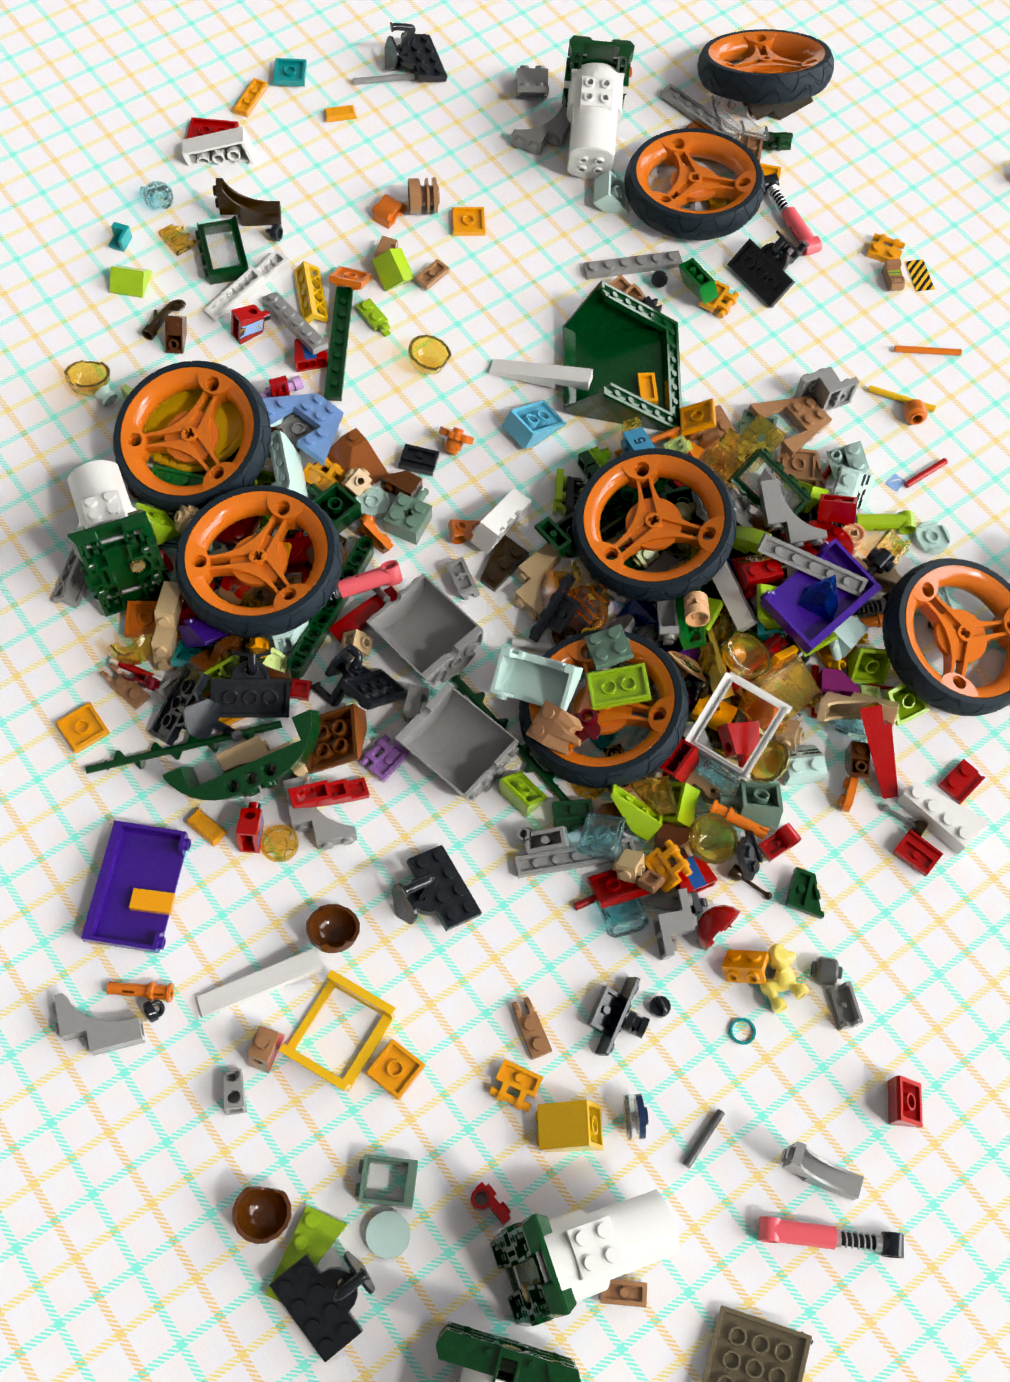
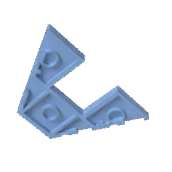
M318 393L263 398L271 425L294 412L316 428L297 440L296 446L324 466L344 412Z

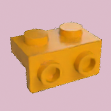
M728 949L721 966L725 981L765 984L766 977L764 972L769 960L768 951Z

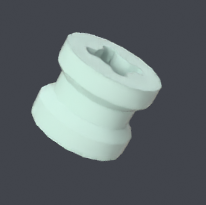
M107 384L101 386L95 393V397L102 401L104 407L112 405L118 397Z

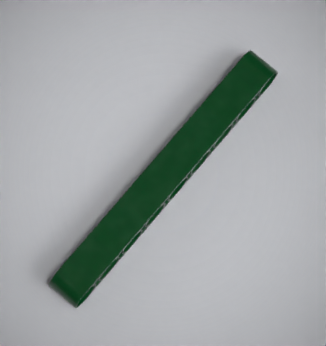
M365 536L357 540L342 567L339 580L365 571L374 555L371 538ZM349 597L329 600L312 617L287 660L288 674L291 678L300 679L305 675L330 632L329 628L334 625ZM321 620L326 621L325 623H319ZM313 635H317V636H318V637H316V638H310V637L313 636ZM305 650L309 651V652L306 653V654L301 653L302 651H305ZM294 666H300L298 669H292Z

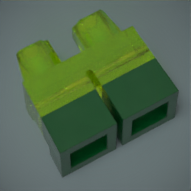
M596 446L578 454L577 464L588 480L599 468L608 463L607 460L611 458V452L608 448L599 449Z

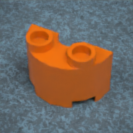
M384 194L380 202L376 203L372 208V213H374L373 221L389 229L395 223L397 216H402L408 210L407 205L388 194Z

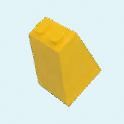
M589 1100L537 1104L535 1120L538 1124L536 1143L539 1150L544 1152L604 1150L601 1105Z

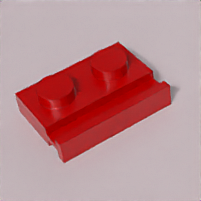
M963 759L938 787L952 799L954 798L958 801V804H961L986 777L981 776L976 768Z
M911 829L893 850L894 854L925 877L943 855L941 851Z

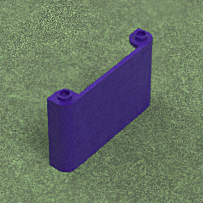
M836 538L830 543L828 541L824 542L818 548L820 552L816 556L867 578L868 582L860 597L800 570L772 592L767 590L760 596L762 601L759 604L806 654L811 652L882 589Z
M114 820L81 936L84 942L159 953L160 950L164 949L166 944V937L164 935L170 915L133 911L129 909L134 888L176 893L185 854L191 847V839H188L186 831Z

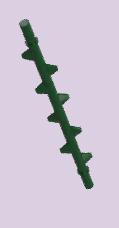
M455 675L451 678L452 682L457 685L456 690L466 695L472 703L507 730L506 726L509 720L507 718L497 719L484 705L483 700L486 695L484 692L474 693L460 678V675ZM518 743V754L526 762L524 772H535L548 786L550 792H553L560 801L570 800L559 788V785L553 781L555 775L549 771H544L529 755L530 750L526 744L520 745Z
M281 720L241 729L240 731L243 737L249 740L255 737V734H264V732L283 727ZM225 733L207 737L203 740L189 735L186 743L162 748L157 742H154L150 751L127 757L120 750H117L113 760H105V762L85 766V770L89 774L135 763L141 770L144 769L148 759L171 754L176 760H179L183 751L207 745L213 752H216L220 742L229 741L232 738Z

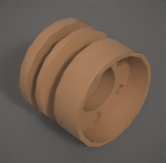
M436 177L431 178V185H429L428 178H425L424 186H421L419 178H408L410 214H421L422 206H425L427 213H430V206L433 208V213H438L440 193Z

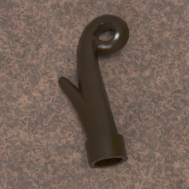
M181 299L173 300L159 313L155 309L150 323L141 331L142 335L148 340H153L158 334L157 331L164 323L165 317L169 316L173 310L179 312L185 309V301Z

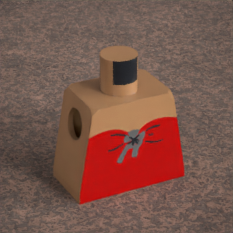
M223 576L218 594L229 603L248 607L262 587L247 586L241 583L235 576Z
M259 1026L247 1054L248 1065L269 1073L285 1034Z

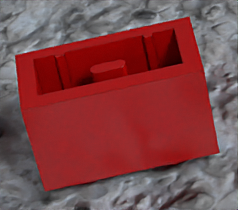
M821 494L817 521L826 524L836 522L845 526L854 524L858 497Z

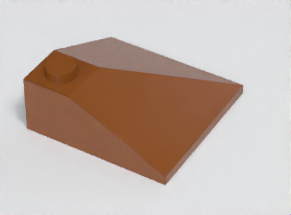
M357 428L341 436L331 446L327 456L329 461L339 464L346 473L351 468L357 467L361 469L363 467L370 473L369 477L372 479L370 482L371 486L379 482L382 475L388 474L367 439ZM323 467L321 470L327 474L330 469ZM335 475L334 479L339 482L338 484L341 485L349 494L355 497V495H353L347 488H345L341 484L346 478L345 475L343 477Z
M351 704L320 714L319 737L314 750L306 760L309 772L307 774L310 775L360 759L367 731L365 710L355 704Z

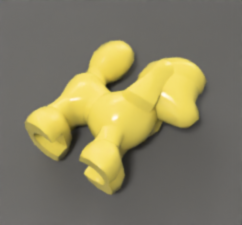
M776 943L768 949V965L776 970L774 977L766 979L765 984L759 985L762 993L770 1000L774 1013L779 1014L787 1008V1004L782 997L777 996L778 992L790 990L796 999L800 1000L809 994V990L805 984L795 982V973L789 967L796 959L795 952L787 951L781 943Z

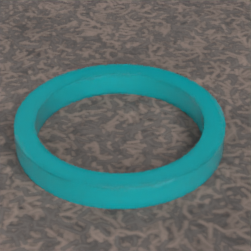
M738 1018L730 1025L729 1033L734 1042L740 1045H747L754 1040L756 1029L750 1020ZM739 1021L747 1022L752 1027V1038L746 1042L737 1040L733 1035V1026Z

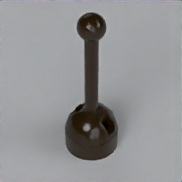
M735 863L727 877L733 881L742 879L763 894L765 899L770 900L772 893L764 891L749 880H745L740 866Z

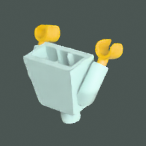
M850 616L833 631L838 635V639L828 644L832 658L835 660L831 664V669L841 670V668H845L846 662L841 659L846 657L856 643L858 645L866 643L865 639L869 636L866 631L869 627L863 624L858 617Z

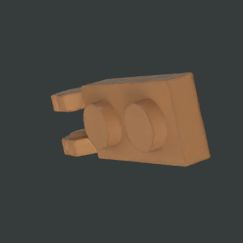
M114 663L109 664V667L117 677L112 679L104 671L99 673L109 686L135 710L150 698V695L135 681L125 680L122 674L127 677L129 676Z
M529 997L523 998L524 1005L529 1014L522 1016L516 1001L511 1003L528 1051L532 1060L551 1053L553 1050L537 1012H534Z

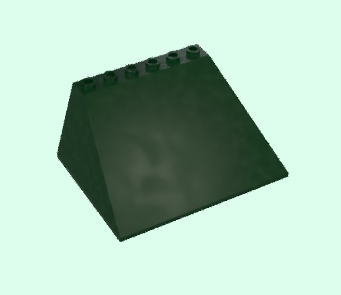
M601 280L563 325V366L593 369V378L588 391L563 386V410L580 417L659 431H668L678 426L681 429L680 408H682L678 322ZM655 372L658 394L657 405L639 397L638 373Z

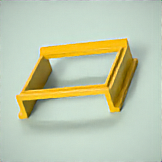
M330 970L326 976L328 983L288 1045L283 1043L278 1051L345 1092L347 1090L349 1092L393 1022L396 1008L335 971ZM335 988L382 1015L343 1079L295 1050Z

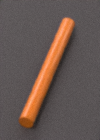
M894 346V352L956 356H961L962 349Z
M678 426L652 436L650 439L654 444L681 433V429ZM622 449L615 451L616 457L620 456Z

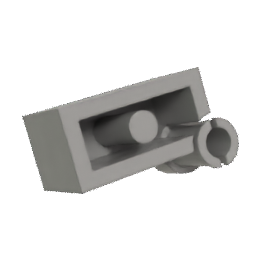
M564 826L534 831L530 827H523L517 831L518 838L525 843L527 854L570 848L567 828Z

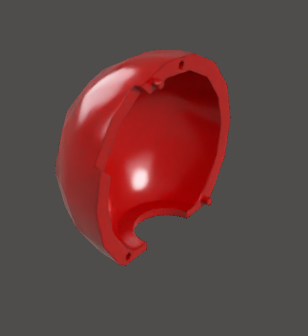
M719 905L711 907L702 914L697 925V936L705 952L715 943L713 938L719 931H726L728 927H732L731 924L741 913L740 910L733 906Z

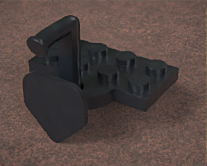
M390 22L391 32L399 30L404 31V33L402 32L401 44L396 45L393 36L389 35L387 37L384 47L385 70H397L404 66L414 69L418 80L446 82L448 76L430 35L415 34L416 28L413 24Z
M778 230L776 231L779 236L778 240L775 243L766 244L762 248L749 238L727 264L771 308L775 306L795 283L785 272L786 268L803 254L802 252L806 247H809V244L804 240H801L799 246L796 247ZM792 248L794 251L789 255L788 251Z
M243 637V648L230 649L231 654L243 656V660L232 669L230 678H210V700L221 706L222 714L220 718H289L290 678H270V673L265 664L257 660V657L271 655L270 649L245 648L246 644L250 642V638Z
M352 643L348 644L332 659L325 671L327 677L341 673L343 675L332 694L320 685L321 682L311 686V689L332 707L338 706L345 695L353 697L362 708L367 710L404 699L408 694V690L382 669L371 671L362 666V653Z
M187 663L148 731L170 746H173L174 742L178 739L181 729L187 730L189 735L200 740L209 737L213 729L225 733L236 742L240 741L243 737L240 730H235L219 721L222 714L221 706L208 698L204 699L201 693L208 685V680L211 676Z
M443 845L409 858L406 863L415 878L405 886L398 882L394 884L391 890L397 917L410 925L415 923L418 917L417 912L428 916L436 914L445 931L475 919L482 914Z
M346 1251L343 1255L346 1264L350 1268L349 1271L341 1267H329L321 1272L307 1253L269 1284L324 1362H327L363 1332V1328L350 1312L358 1296V1287L362 1285L369 1294L375 1291V1286L365 1266L349 1251Z

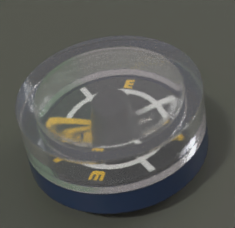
M642 1094L623 1095L622 1114L627 1140L646 1139V1125H648L649 1120Z

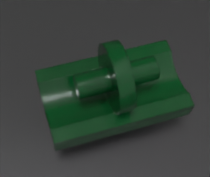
M765 132L762 145L763 150H791L793 133Z

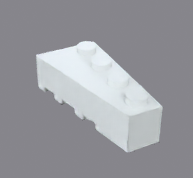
M243 126L182 140V155L188 166L210 165V163L225 165V163L234 162V165H241V162L255 164V149Z
M516 488L510 493L506 492L501 502H497L491 512L487 513L480 524L473 529V537L470 542L488 555L524 514L531 500Z
M914 781L896 801L917 820L928 823L927 829L958 855L989 822L988 819L917 781Z

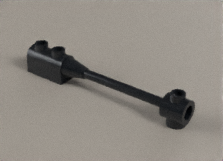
M875 547L866 557L870 566L867 572L871 576L875 572L882 574L886 571L889 573L895 566L893 563L895 560L894 556L885 548L878 549ZM790 638L787 641L789 644L784 649L792 645H795L797 648L798 646L795 643V641L792 638ZM799 649L790 663L794 666H798L800 663L805 665L810 656L804 657Z

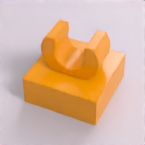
M264 637L250 638V642L246 644L245 648L269 649V641Z

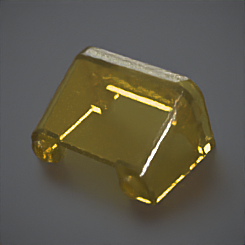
M796 653L791 654L752 682L755 686L792 706L789 714L786 713L772 737L776 734L781 735L788 726L786 724L790 718L805 707L815 708L817 702H820L821 696L823 697L822 692L804 662ZM748 690L745 691L737 707L752 721H759V727L764 732L779 708Z

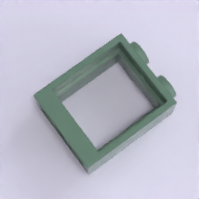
M365 1154L364 1160L360 1159L358 1173L362 1174L361 1183H356L355 1197H358V1202L412 1209L418 1160ZM370 1163L408 1167L404 1201L366 1197Z

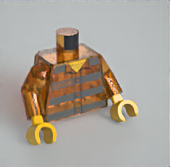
M600 583L596 587L593 585H581L570 589L567 593L568 596L581 603L575 614V617L586 627L581 633L600 630L608 621L610 601L604 596L608 589Z

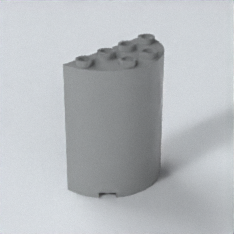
M424 574L415 578L408 587L399 591L394 602H386L383 608L377 613L372 614L366 621L395 652L431 685H435L437 681L446 682L463 670L475 656L474 650L476 646L481 645L484 636L483 629Z
M449 683L395 737L398 743L466 800L471 801L475 800L483 791L487 793L493 786L492 782L504 775L506 765L519 751L517 747L518 739Z

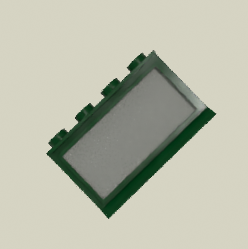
M236 215L232 219L204 224L197 223L198 230H195L197 241H201L198 243L199 252L204 254L201 255L202 265L207 267L203 268L205 278H209L210 284L213 285L235 281L241 277L249 268Z
M757 448L727 480L729 483H733L739 489L738 492L746 496L751 501V505L758 508L761 512L757 488L760 481L779 478L783 497L795 515L812 500L809 496L810 492L805 487H800L796 483L798 480L792 474L788 475L784 471L785 467L780 462H775L771 458L772 454L765 448Z

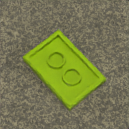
M645 663L586 673L592 709L595 711L652 700Z

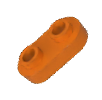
M845 777L842 788H845L844 795L841 794L838 801L840 810L850 811L859 778Z

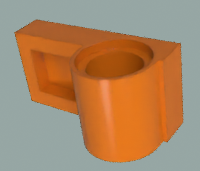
M451 519L448 523L451 542L453 544H462L467 539H472V531L481 521Z

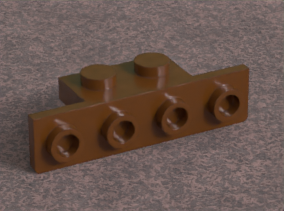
M230 635L191 657L189 663L204 673L231 657L233 654L230 653V649L243 648V637Z

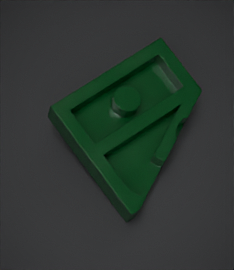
M592 799L551 802L553 826L566 827L568 834L593 819Z
M799 867L794 868L785 906L818 919L824 918V911H821L819 903L821 897L817 889L816 874Z

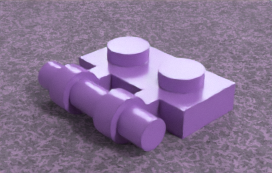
M387 734L381 739L378 738L375 741V745L369 751L367 750L359 760L363 767L368 762L372 763L369 771L383 783L410 756V752L396 741L389 746L387 743L391 738ZM380 750H383L384 752L377 758L375 755Z

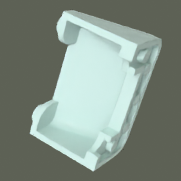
M279 430L273 431L270 435L271 443L268 458L271 457L276 479L272 486L287 488L309 498L299 453L285 433Z
M502 647L490 692L496 694L495 698L507 700V697L539 706H543L545 700H548L564 711H567L581 678L583 668L525 651Z

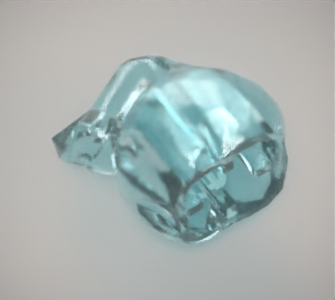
M162 181L150 182L139 189V194L144 197L146 205L152 210L167 209L173 204V191L169 185Z

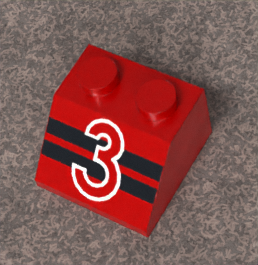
M754 554L732 559V564L744 593L750 589L757 590V584L779 585L784 575L780 562L765 554L762 556Z

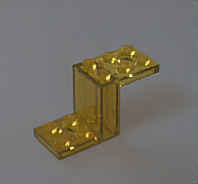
M758 414L741 435L728 428L701 461L717 473L716 475L728 485L729 482L727 480L757 448H765L772 454L787 435L761 414ZM763 434L766 436L765 441H756L759 435ZM759 457L746 472L752 477L764 461ZM717 463L724 464V468L721 471L714 469Z

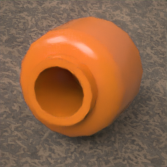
M913 399L904 405L903 414L907 423L918 425L926 420L928 412L922 400Z

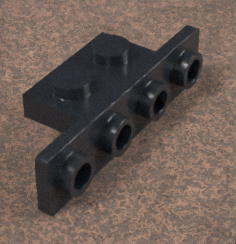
M567 573L560 580L559 587L551 595L548 606L542 610L537 624L531 628L529 639L534 642L540 640L546 628L562 636L581 606L580 602L567 595L576 580L571 574Z
M627 977L620 994L608 986H602L587 1021V1025L603 1034L595 1051V1054L598 1056H609L613 1051L614 1042L618 1033L622 1030L624 1018L630 1011L631 1001L639 989L640 978Z

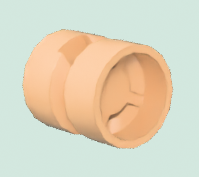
M857 523L843 527V530L852 539L854 546L853 555L859 550L866 534L864 528Z
M701 591L687 593L683 598L686 624L692 627L706 625L710 620L707 594Z

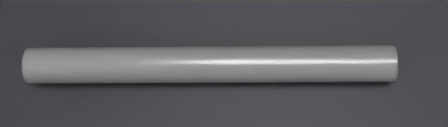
M414 73L359 77L353 78V84L415 79Z

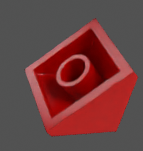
M900 1075L888 1080L889 1125L923 1128L921 1083Z

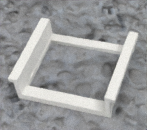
M731 671L730 673L726 672L685 740L695 745L698 753L747 782L751 776V770L786 713L789 714L792 706ZM733 682L779 708L743 769L697 742Z

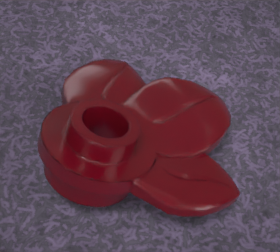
M122 674L125 680L142 683L146 689L155 691V688H160V680L148 675L143 678L134 674L133 678Z
M585 708L580 713L571 714L578 718L583 726L581 731L575 732V735L581 739V743L588 737L593 740L599 737L601 727L598 724V714L595 710ZM587 717H591V718H592V719L589 720V721H586V720H585Z

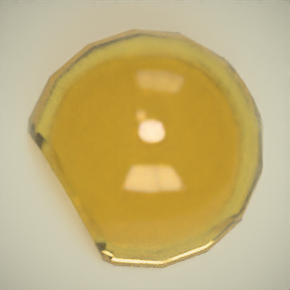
M419 335L413 338L408 346V356L412 366L418 372L425 375L438 374L451 357L449 347L435 336Z
M81 360L69 365L64 371L70 388L82 396L95 395L101 387L108 385L110 381V369L103 362Z
M736 633L728 640L725 647L726 664L733 673L742 678L751 679L762 676L770 670L772 664L771 656L767 648L757 638L745 633Z
M138 634V637L132 638L131 646L121 647L119 643H115L107 648L111 656L120 663L129 666L140 665L149 660L153 655L151 642L154 634L141 636Z
M770 739L751 770L750 778L762 783L774 782L781 778L789 768L791 760L789 747Z
M706 813L700 815L692 822L689 830V847L691 853L703 863L715 865L725 863L734 856V849L738 844L737 832L722 815Z

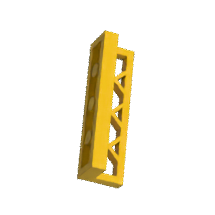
M303 261L294 270L301 317L308 324L314 319L326 323L329 319L320 269Z

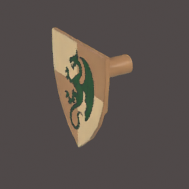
M676 651L667 652L674 660L684 680L691 673L706 683L705 676L697 661Z

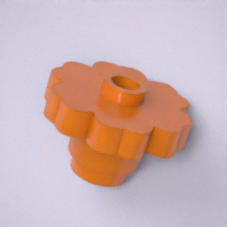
M440 426L438 432L446 436L444 450L456 455L461 451L463 443L472 445L474 437L464 434V430L456 427L450 429Z

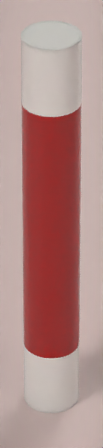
M112 656L109 660L110 664L114 663L117 667L143 678L146 675L160 680V685L164 681L163 677Z

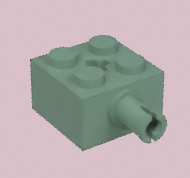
M420 486L414 497L399 492L383 519L384 532L417 545L432 519V505L424 502L429 494V490L424 488L422 491L423 486Z
M740 779L736 796L719 794L718 803L726 807L736 808L738 814L762 826L778 828L783 813L780 784L754 780L746 782Z

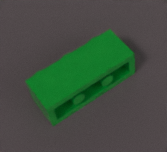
M694 258L678 265L682 281L703 304L719 297L715 280Z

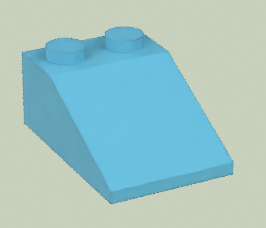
M541 400L510 410L502 426L523 449L536 446L564 427L566 422L545 400Z

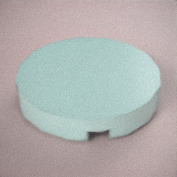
M370 486L365 493L362 492L359 497H355L361 503L362 514L373 516L376 519L385 516L390 509V496L381 487Z
M925 521L914 532L913 539L915 545L919 550L930 555L944 552L951 539L949 531L942 524H936L937 522Z
M383 1211L370 1220L366 1229V1242L369 1249L376 1256L383 1259H393L401 1255L408 1247L410 1227L407 1220L401 1214L394 1211Z

